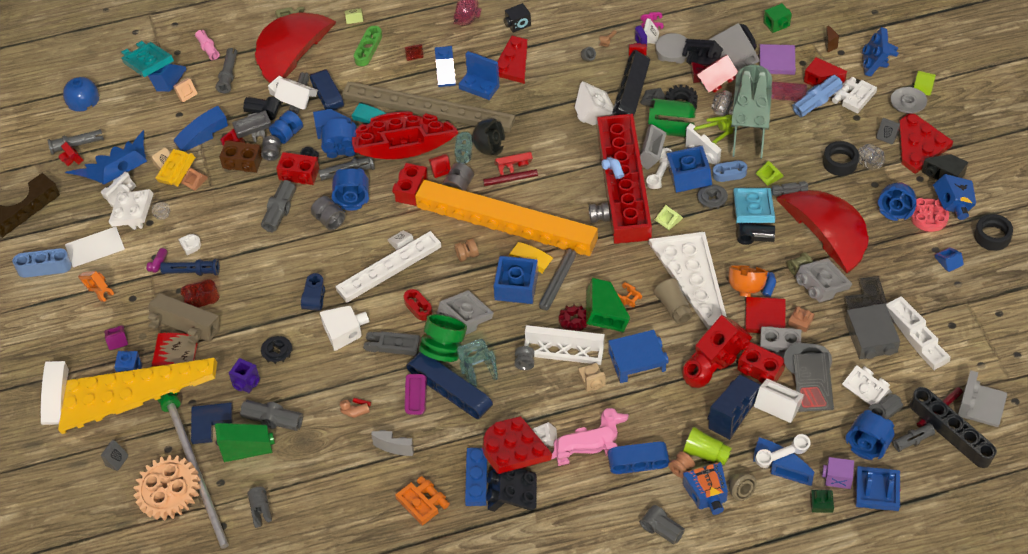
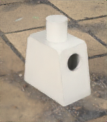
M351 306L320 312L323 327L334 351L359 339L362 336L360 326L369 323L366 312L355 315Z

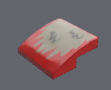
M158 333L151 367L194 361L197 343L188 342V339L191 337L188 334Z

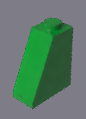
M592 278L586 290V324L624 332L630 316L612 283Z
M215 424L217 443L224 462L273 453L274 435L273 432L269 433L267 425Z

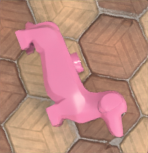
M613 408L605 409L601 414V425L599 428L587 430L585 427L575 430V433L563 435L556 439L553 443L554 451L551 459L557 457L558 466L569 464L568 457L573 453L594 454L604 450L605 455L608 456V450L617 447V444L614 443L618 434L616 425L627 421L629 415L617 413Z

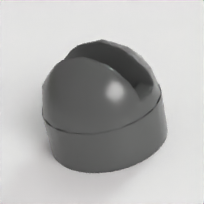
M586 47L581 51V58L584 61H592L596 57V51L592 47Z

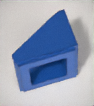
M949 247L935 254V258L948 272L964 264L962 253Z

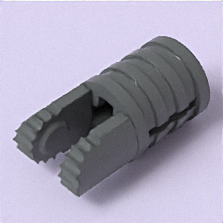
M264 487L250 489L247 495L254 527L258 528L262 526L260 514L263 513L265 521L269 523L272 521L266 489Z

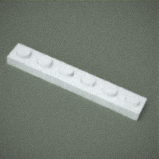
M429 231L338 284L336 291L348 303L441 248V242Z

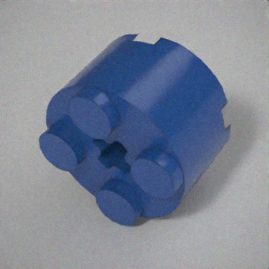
M335 118L328 120L325 126H321V147L327 154V157L336 158L338 155L351 157L355 155L352 147V137H356L357 126L354 122L351 124L347 122V119Z
M359 168L337 170L332 180V201L335 205L336 203L340 205L341 209L348 211L362 208V205L369 200V179L365 171Z
M865 410L856 417L846 434V443L848 444L849 442L852 446L851 450L861 458L873 460V458L879 457L878 459L884 456L894 438V423L889 419L874 414L870 410Z

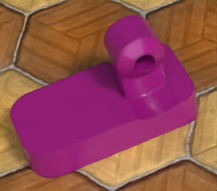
M408 374L406 376L405 412L407 414L422 415L426 411L427 377L423 374Z

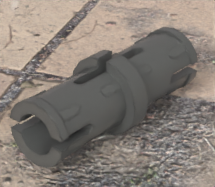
M927 423L916 430L911 429L908 431V434L893 440V446L898 452L912 445L917 446L920 444V441L935 435L934 427ZM920 434V436H918V437H916V438H914V439H912V440H910V441H907L908 439H910V438H912V437H914V436Z

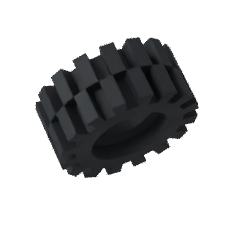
M675 85L674 89L669 88V91L666 92L665 100H686L693 104L696 111L698 95L692 87L689 89L688 85L685 87L683 85L679 87Z

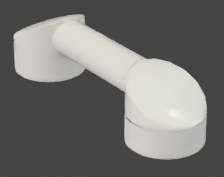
M662 149L659 160L660 166L656 174L649 175L646 179L648 188L659 189L662 187L661 179L668 167L667 153L672 152L671 149Z
M799 434L794 438L791 445L771 453L766 449L758 451L755 461L760 467L768 468L772 461L792 453H805L810 446V439L804 434Z

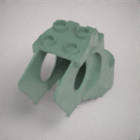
M745 66L739 70L736 76L731 126L735 127L733 157L735 155L738 126L761 128L760 159L763 156L765 130H769L772 96V76L763 66Z

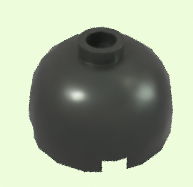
M497 119L483 120L476 125L473 131L472 142L476 149L485 155H498L503 150L504 146H501V141L505 140V134L501 122H497Z

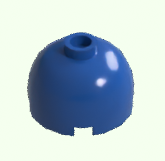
M76 77L68 81L64 86V101L68 108L73 111H86L87 107L91 105L94 107L99 101L98 89L95 83L88 78Z
M904 183L887 185L882 190L878 199L880 212L886 218L893 221L903 218L904 220L908 219L913 215L917 205L914 190Z

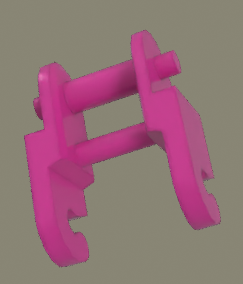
M650 12L649 14L642 15V28L644 29L647 18L653 22V20H657V16L661 19L663 17L662 13ZM653 22L657 29L658 26H660V29H663V23Z

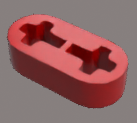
M410 289L404 293V304L417 319L426 321L427 316L432 315L431 304L418 290Z

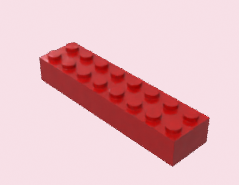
M633 114L597 117V134L601 161L608 157L617 159L624 173V177L616 179L613 170L609 168L603 169L614 244L649 241V239H652V224Z

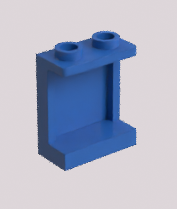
M654 330L608 341V352L620 383L628 382V375L658 367H660L661 372L666 371V364L669 363L666 352L662 351L661 338L656 336Z

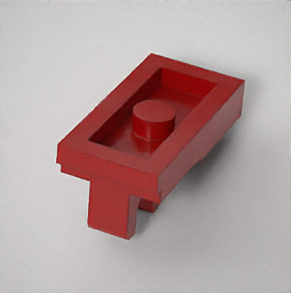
M527 152L497 158L494 163L497 165L499 175L503 176L505 166L510 170V174H513L514 165H518V167L527 166L533 158L532 153Z

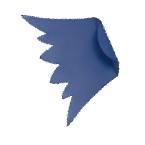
M144 130L137 136L133 144L128 141L124 149L114 146L111 149L110 156H96L97 164H85L86 169L71 170L65 173L86 177L105 185L121 176L124 172H129L147 162L144 151Z

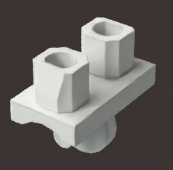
M124 172L121 176L114 179L109 187H105L101 194L109 202L110 206L114 207L117 195L119 193L131 192L136 185L130 179L129 173Z

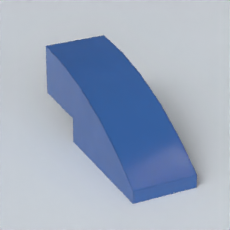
M219 106L208 110L188 124L174 138V143L180 151L185 152L213 139L212 133L228 126L226 116Z
M759 437L753 461L756 462L755 456L762 449L769 450L772 453L784 447ZM794 453L772 461L770 464L772 475L812 486L815 472Z

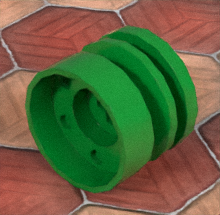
M439 314L427 316L424 326L426 334L421 337L422 342L419 345V351L435 360L444 362L457 361L460 356L459 351L462 349V345L459 342H462L465 338L466 324L450 316Z

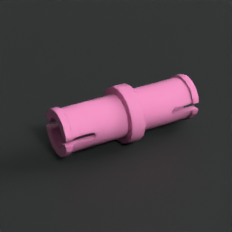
M204 30L197 31L195 37L200 42L201 49L206 51L211 60H216L220 54L214 47L213 40L208 38Z

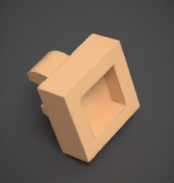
M190 78L173 86L181 102H185L198 94Z

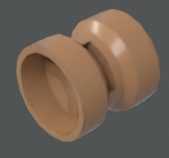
M473 238L468 239L463 244H454L455 252L460 262L465 261L468 257L474 258L479 256L478 248Z

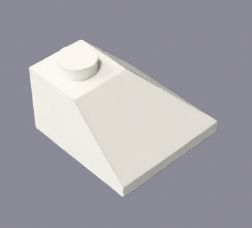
M582 81L575 104L578 119L583 123L596 125L597 117L614 116L612 114L614 106L607 92Z

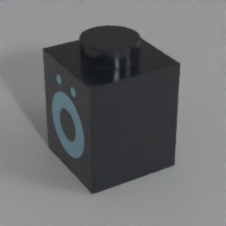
M523 3L505 10L504 23L513 33L531 26V13Z

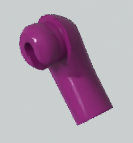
M160 248L153 262L147 263L146 269L148 272L156 273L159 271L161 262H164L167 255L166 249Z

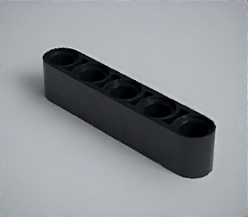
M634 50L628 58L613 108V115L633 114V117L635 115L650 63V58L637 50Z
M925 387L915 389L909 403L910 408L923 420L930 423L940 435L980 468L989 467L997 453L996 447Z

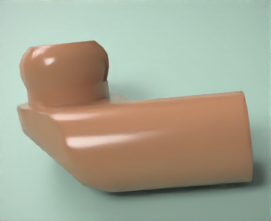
M343 400L339 404L342 414L352 418L370 413L367 403L355 407L350 405L349 400Z

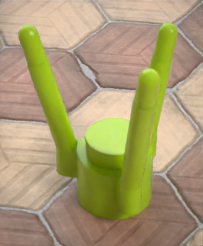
M729 114L708 118L706 121L711 123L695 126L694 130L718 125L719 129L725 132L712 141V143L716 144L727 135L732 134L735 127H731L732 115Z

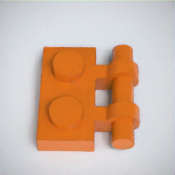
M421 476L417 479L419 484L417 488L411 482L395 494L401 505L423 526L438 514L436 505L446 509L450 503L442 492H438L434 488V484L430 480H426ZM428 493L431 498L428 500L423 494Z

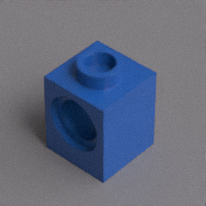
M118 351L114 366L116 373L142 369V362L138 352Z

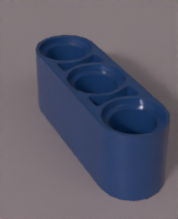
M327 69L309 75L313 88L318 90L317 95L325 110H336L344 107L343 99Z

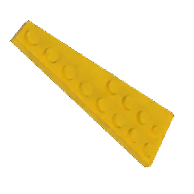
M215 358L67 380L58 430L61 434H65L68 429L84 427L85 423L93 420L98 422L107 415L115 413L117 415L142 406L143 402L153 398L158 400L164 394L170 392L175 394L186 386H197L213 380L216 377L217 361Z

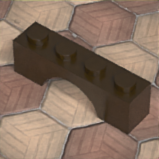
M41 173L28 182L29 193L23 201L12 206L0 205V237L6 236L60 196L56 183Z

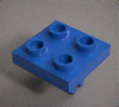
M881 27L877 33H874L871 40L862 49L864 73L867 76L871 77L879 67L887 68L889 66V63H887L889 59L887 57H897L899 54L896 52L898 47L888 43L886 28Z
M857 466L856 507L899 511L900 470Z

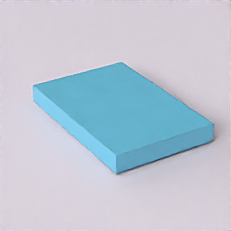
M733 188L737 223H775L771 188Z

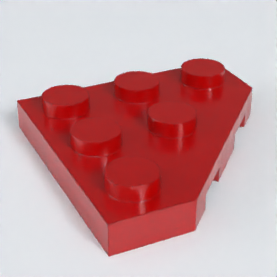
M909 113L899 121L901 164L914 174L922 170L926 158L940 156L953 145V140L915 113Z

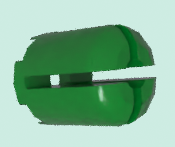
M653 98L652 100H655L654 108H650L648 124H653L663 130L667 136L686 137L688 125L690 123L695 125L694 122L659 119V117L664 115L695 118L696 111L693 104L690 102Z

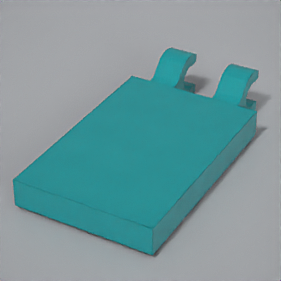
M143 41L136 43L138 49L132 52L128 49L121 51V54L124 55L121 57L123 63L143 77L174 61L171 54L152 42L145 44Z

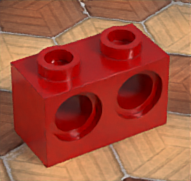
M283 152L276 170L279 180L314 185L320 168L317 157Z
M406 163L403 170L401 169L399 172V180L394 184L392 192L395 194L396 202L417 206L415 195L423 181L428 180L427 167Z
M752 342L746 347L738 361V371L759 380L762 384L766 379L777 382L785 369L783 357Z

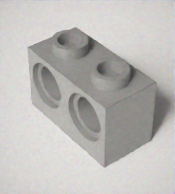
M772 326L761 327L760 347L784 358L785 351L789 346L801 343L802 330L775 328Z

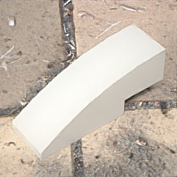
M65 361L45 362L41 392L42 425L59 424L69 372Z

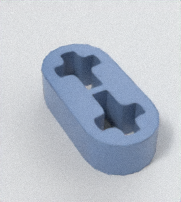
M743 161L716 164L713 167V179L718 182L742 179L747 174V165Z

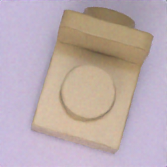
M597 363L578 369V374L587 392L606 386L605 373L600 371Z

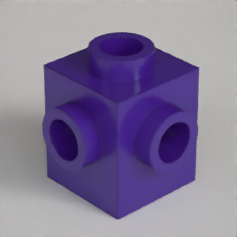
M241 358L237 360L229 371L232 386L238 391L243 390L250 393L253 387H256L259 383L260 377L256 365Z

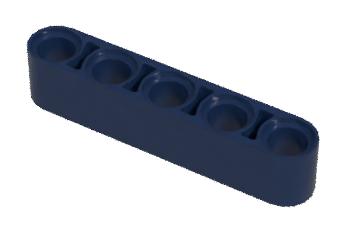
M421 352L406 365L411 374L425 375L427 377L426 385L475 419H480L493 406L492 400L485 393L435 359L429 358Z

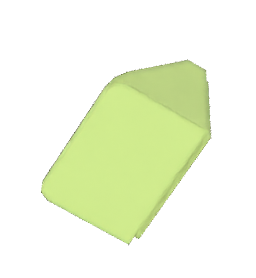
M361 8L345 11L347 24L363 22Z
M665 205L654 220L670 230L683 217Z

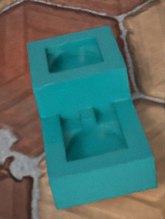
M359 103L352 114V119L369 124L371 118L387 113L372 106Z

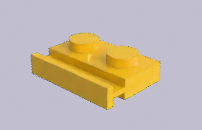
M173 149L155 179L160 183L178 187L196 157L192 153L187 154V152Z

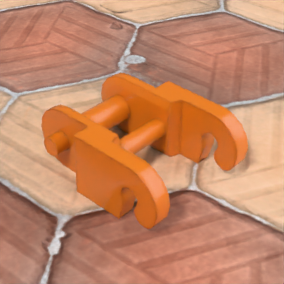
M624 282L622 287L624 289L627 287L629 293L627 296L619 294L618 296L624 306L627 304L635 307V301L642 299V295L636 291L635 287Z

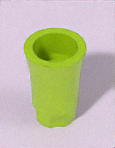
M693 427L683 452L712 463L721 462L722 465H726L732 448Z

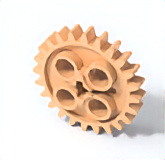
M169 455L166 461L163 457H160L159 463L153 460L152 467L146 465L147 472H140L143 476L142 479H136L139 484L134 487L137 492L134 494V497L137 499L136 504L143 513H146L148 517L153 516L156 520L160 516L163 520H166L168 515L174 519L176 512L182 515L183 508L189 510L188 503H195L192 497L199 496L196 490L201 488L198 483L201 479L197 475L198 471L186 458L181 460L179 456L173 459Z

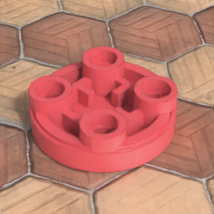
M918 198L916 209L910 218L917 228L928 232H935L947 225L949 211L943 209L939 199Z

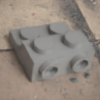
M828 258L801 265L795 276L797 283L803 285L808 290L809 296L815 298L819 303L833 299L836 293L849 290L852 286L847 277Z
M469 290L440 301L437 311L439 315L450 316L466 324L467 330L465 335L476 331L478 324L492 319L494 314Z

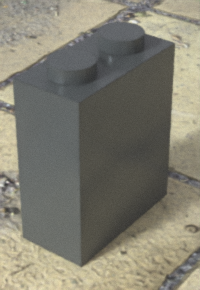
M885 303L847 310L845 323L859 360L898 353L900 339Z

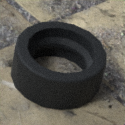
M835 141L825 148L823 165L831 174L847 176L857 169L859 152L851 143ZM834 154H844L850 157L851 161L848 163H838L830 157Z
M985 215L977 222L974 237L976 242L987 250H1003L1011 242L1013 226L1007 218L1001 215ZM986 227H996L1003 231L1005 236L992 238L986 235L983 229Z

